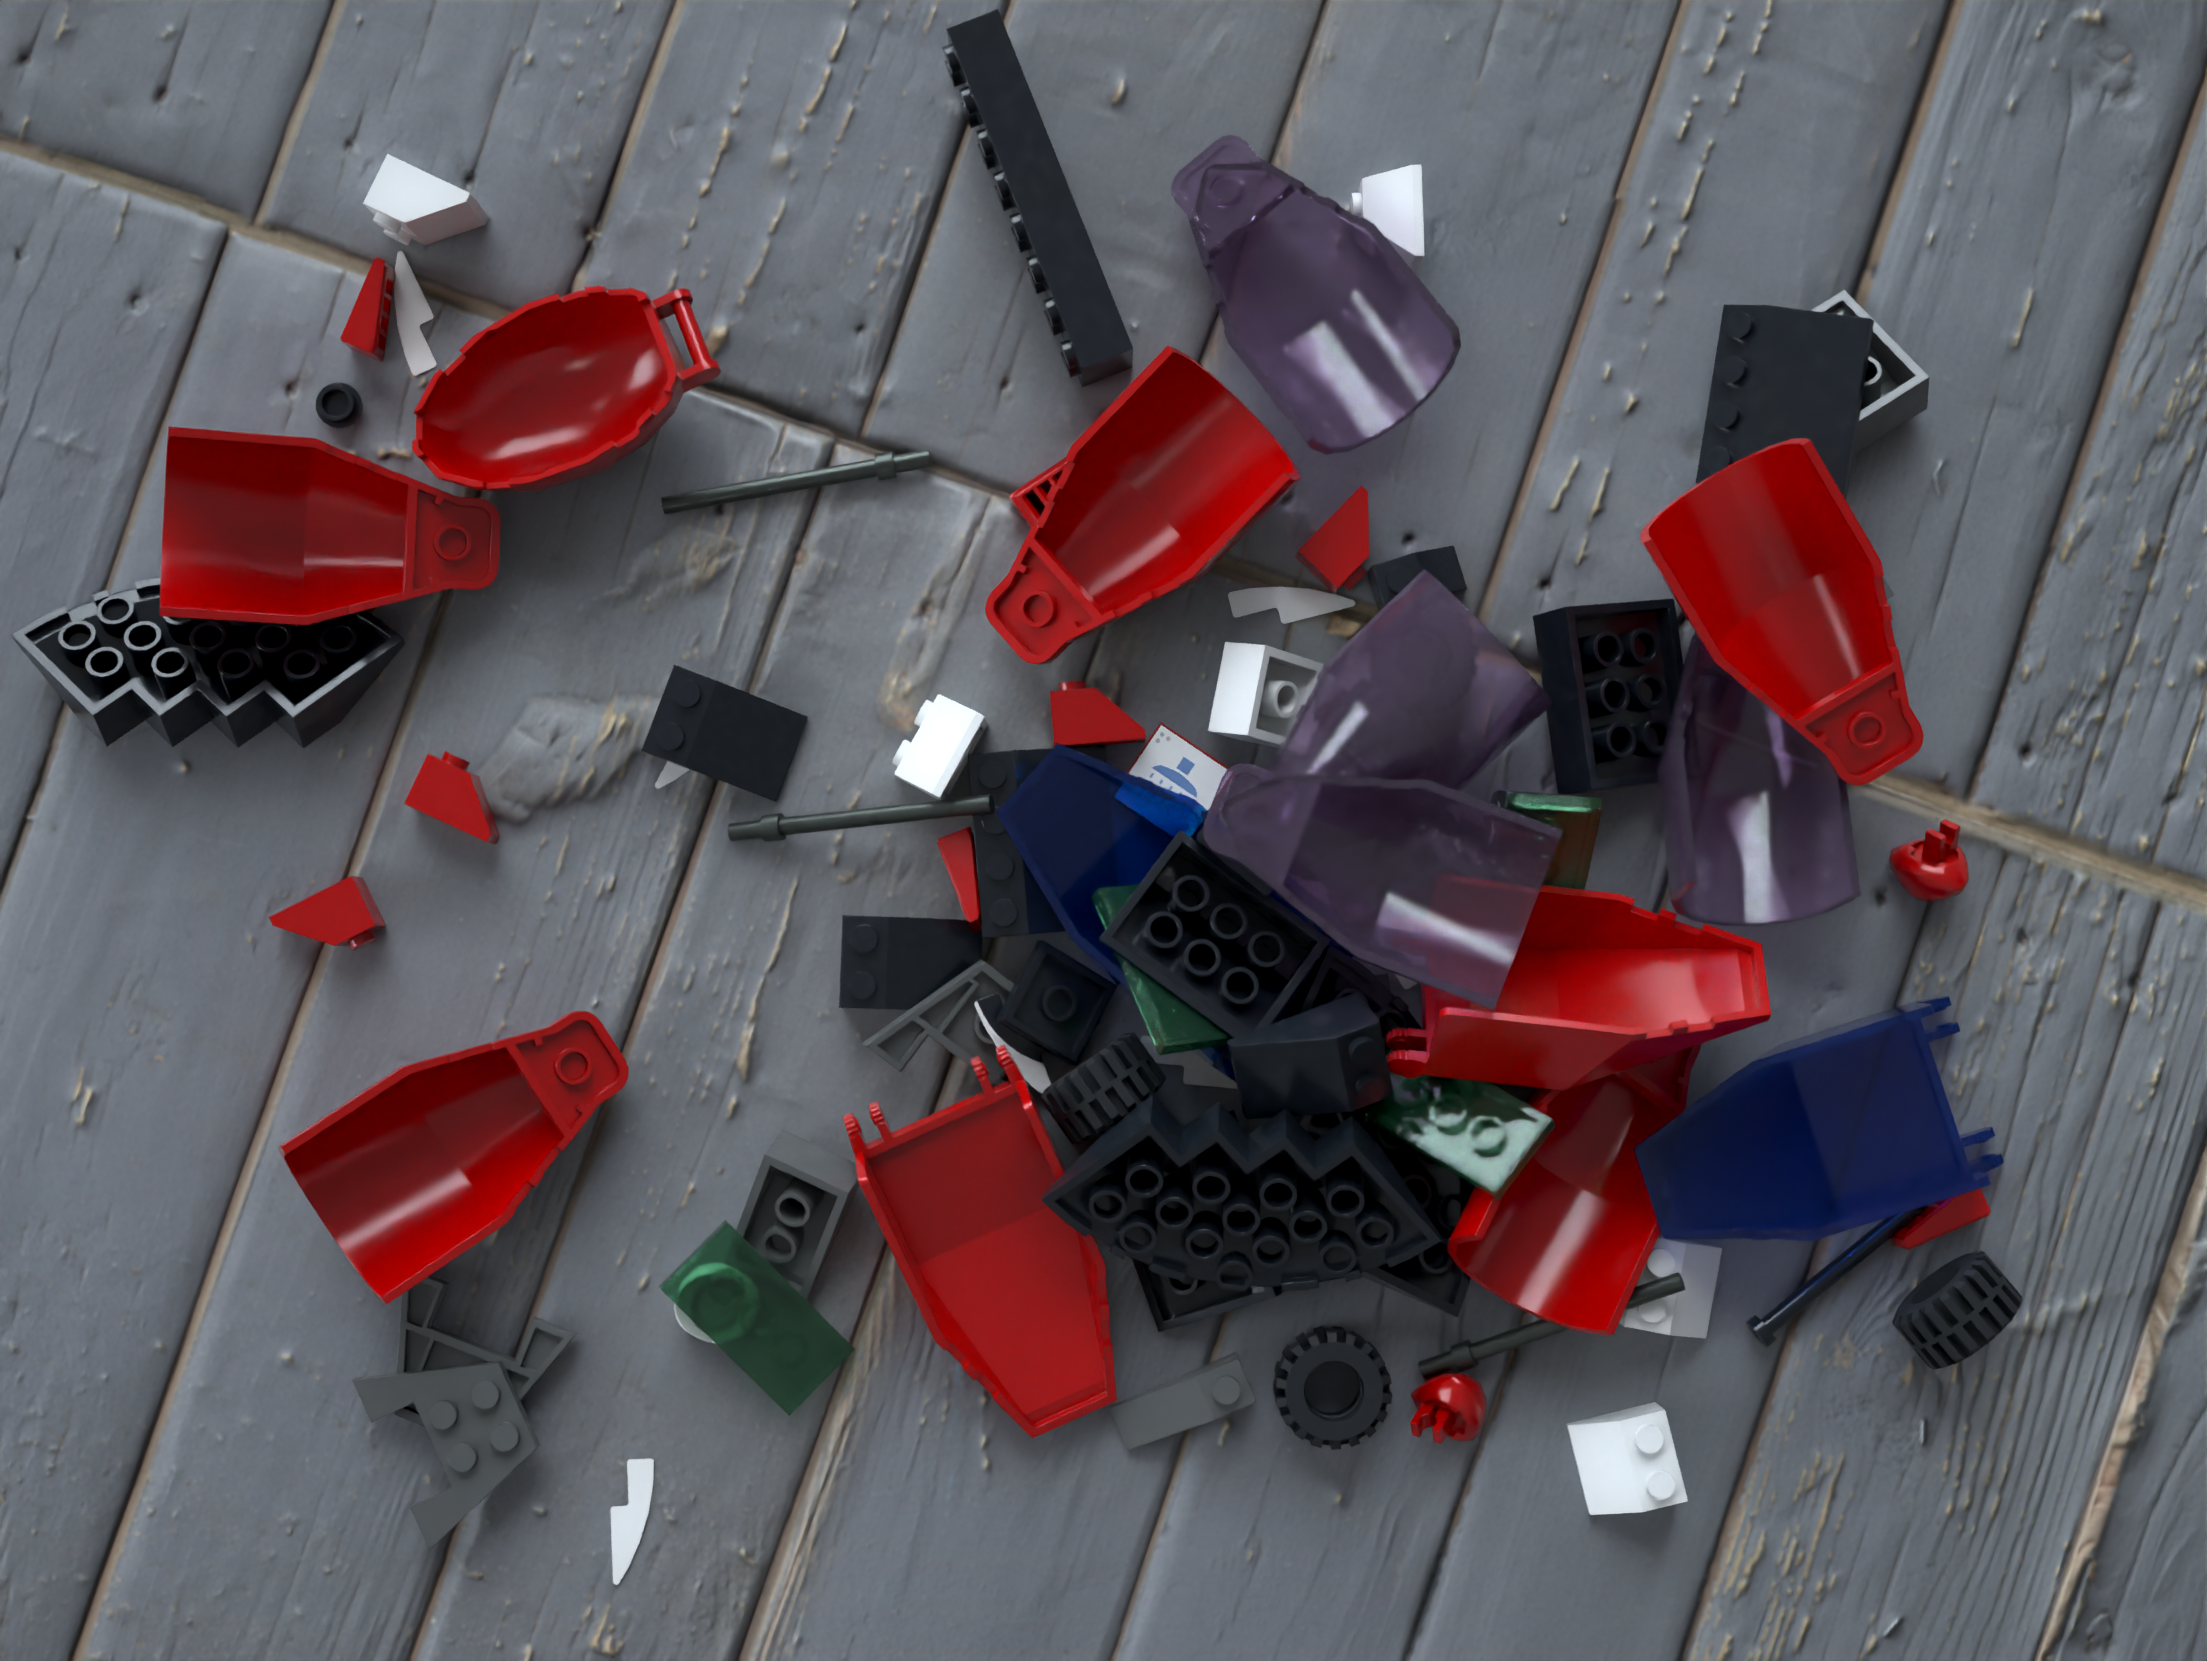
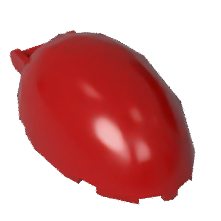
M605 286L584 287L585 290L560 297L558 294H554L523 305L474 335L459 350L462 354L445 371L439 369L433 375L413 412L417 417L416 439L412 441V451L438 479L476 490L538 492L603 472L645 445L675 413L685 392L713 380L721 373L718 362L711 359L691 308L693 298L690 290L684 288L677 289L651 301L645 292L631 287L629 289H607ZM675 314L694 363L693 366L685 369L681 353L664 319Z

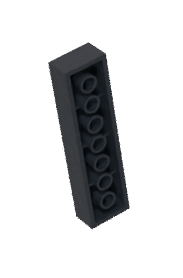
M998 9L947 28L949 45L942 47L946 58L945 65L954 87L963 86V88L959 89L963 101L961 105L970 128L979 126L980 130L976 131V135L979 141L978 148L987 170L994 167L996 169V172L993 173V178L996 184L994 188L1003 211L1012 209L1013 214L1009 217L1013 226L1011 227L1013 237L1020 253L1027 250L1030 257L1026 258L1029 266L1027 269L1036 294L1045 292L1047 299L1043 300L1046 309L1044 314L1053 336L1061 334L1064 341L1060 342L1062 349L1060 353L1069 377L1078 375L1080 383L1084 387L1132 368L1133 346Z

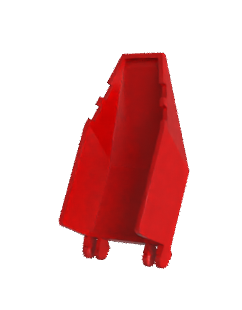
M1441 874L1435 879L1424 922L1395 923L1390 925L1389 928L1387 927V931H1385V942H1387V945H1391L1385 951V962H1388L1391 968L1396 967V969L1401 968L1402 970H1412L1421 966L1422 1030L1397 1028L1395 1030L1392 1029L1386 1035L1387 1046L1393 1050L1387 1056L1389 1071L1398 1076L1403 1075V1077L1411 1079L1422 1075L1555 1090H1567L1769 1021L1771 1010L1762 944L1704 924L1701 930L1675 920L1676 913L1661 909L1660 914L1633 906L1635 899L1622 894Z
M1002 1045L996 1048V1057L1001 1068L1005 1070L1008 1081L993 1087L984 1061L977 1056L970 1059L983 1089V1092L893 1132H891L879 1103L876 1101L869 1104V1114L882 1137L867 1144L858 1119L852 1113L843 1116L855 1155L859 1184L934 1341L944 1351L947 1350L963 1366V1370L973 1380H977L992 1395L993 1400L1033 1439L1117 1401L1109 1324L1110 1314L1107 1300L1105 1262L1094 1237L1090 1234H1087L1086 1237L1064 1222L1041 1200L1042 1194L1066 1171V1168L1020 1068L1006 1046Z

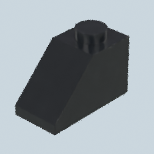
M1454 546L1411 553L1372 565L1367 572L1380 616L1387 614L1396 607H1402L1407 602L1423 603L1425 600H1434L1467 589Z

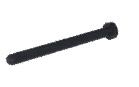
M1916 1193L1762 1319L1756 1315L1746 1322L1750 1331L1766 1348L1776 1341L1773 1335L1774 1332L1927 1209L1930 1202L1923 1193Z

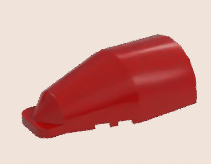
M1167 345L1071 446L1065 458L1068 462L1057 484L1051 486L1046 496L1049 500L1037 524L1032 525L1008 575L987 598L985 606L986 617L996 631L1025 662L1037 665L1051 663L1072 642L1204 577L1301 479L1298 468L1279 441L1236 395L1191 357Z
M169 426L162 532L160 616L309 625L446 589H484L495 580L499 569L500 514L496 507L488 500L454 496L406 475L372 463V461L360 456H355L316 438Z
M1807 438L1789 439L1768 446L1734 462L1676 498L1654 516L1641 531V543L1710 658L1820 749L1834 772L1844 782L1851 785L1870 783L1912 758L1920 750L1923 744L1924 733L1909 706L1899 649L1895 645L1891 620H1893L1891 608L1887 603L1882 578L1884 576L1882 562L1811 440Z
M573 1011L565 1014L545 1028L401 1066L281 1144L279 1152L301 1191L342 1252L373 1293L387 1305L505 1225L514 1215L519 1204L530 1190L536 1187L543 1178L547 1168L558 1154L564 1151L596 1108L625 1086L629 1077V1067L601 1021L594 1014L587 1011Z
M1702 1044L1567 1090L1540 1088L1508 1119L1450 1237L1447 1251L1457 1266L1483 1288L1509 1304L1540 1319L1575 1331L1613 1335L1670 1211L1671 1198L1666 1197L1670 1170H1676L1678 1155L1673 1154L1676 1128L1683 1126L1690 1073Z

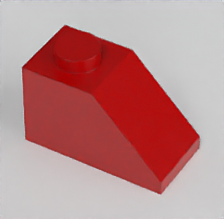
M1362 485L1298 550L1295 556L1333 594L1342 586L1350 591L1368 572L1362 567L1369 557L1368 491Z
M1085 681L1059 683V691H1050L1055 748L1093 747L1145 742V729L1098 689L1086 688Z
M444 751L442 758L427 754L404 804L485 842L497 844L500 834L479 776L467 771L470 762Z
M350 876L269 917L272 925L333 946L350 945L352 950L377 939L375 932L386 926L363 877Z

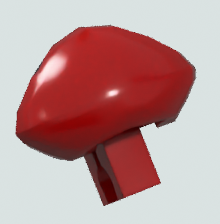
M1944 819L1940 822L1939 832L1929 829L1926 831L1925 840H1915L1891 850L1889 857L1890 867L1903 888L1914 898L1925 902L1938 901L1957 896L1964 890L1969 880L1966 855L1958 846L1961 826Z
M1445 1373L1425 1381L1411 1393V1398L1418 1409L1410 1422L1413 1436L1420 1438L1424 1429L1433 1426L1434 1442L1442 1444L1446 1436L1457 1441H1473L1481 1431L1485 1420L1487 1402L1481 1384L1466 1374Z

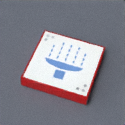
M1160 722L1111 794L1110 799L1171 840H1173L1179 830L1192 838L1236 772Z

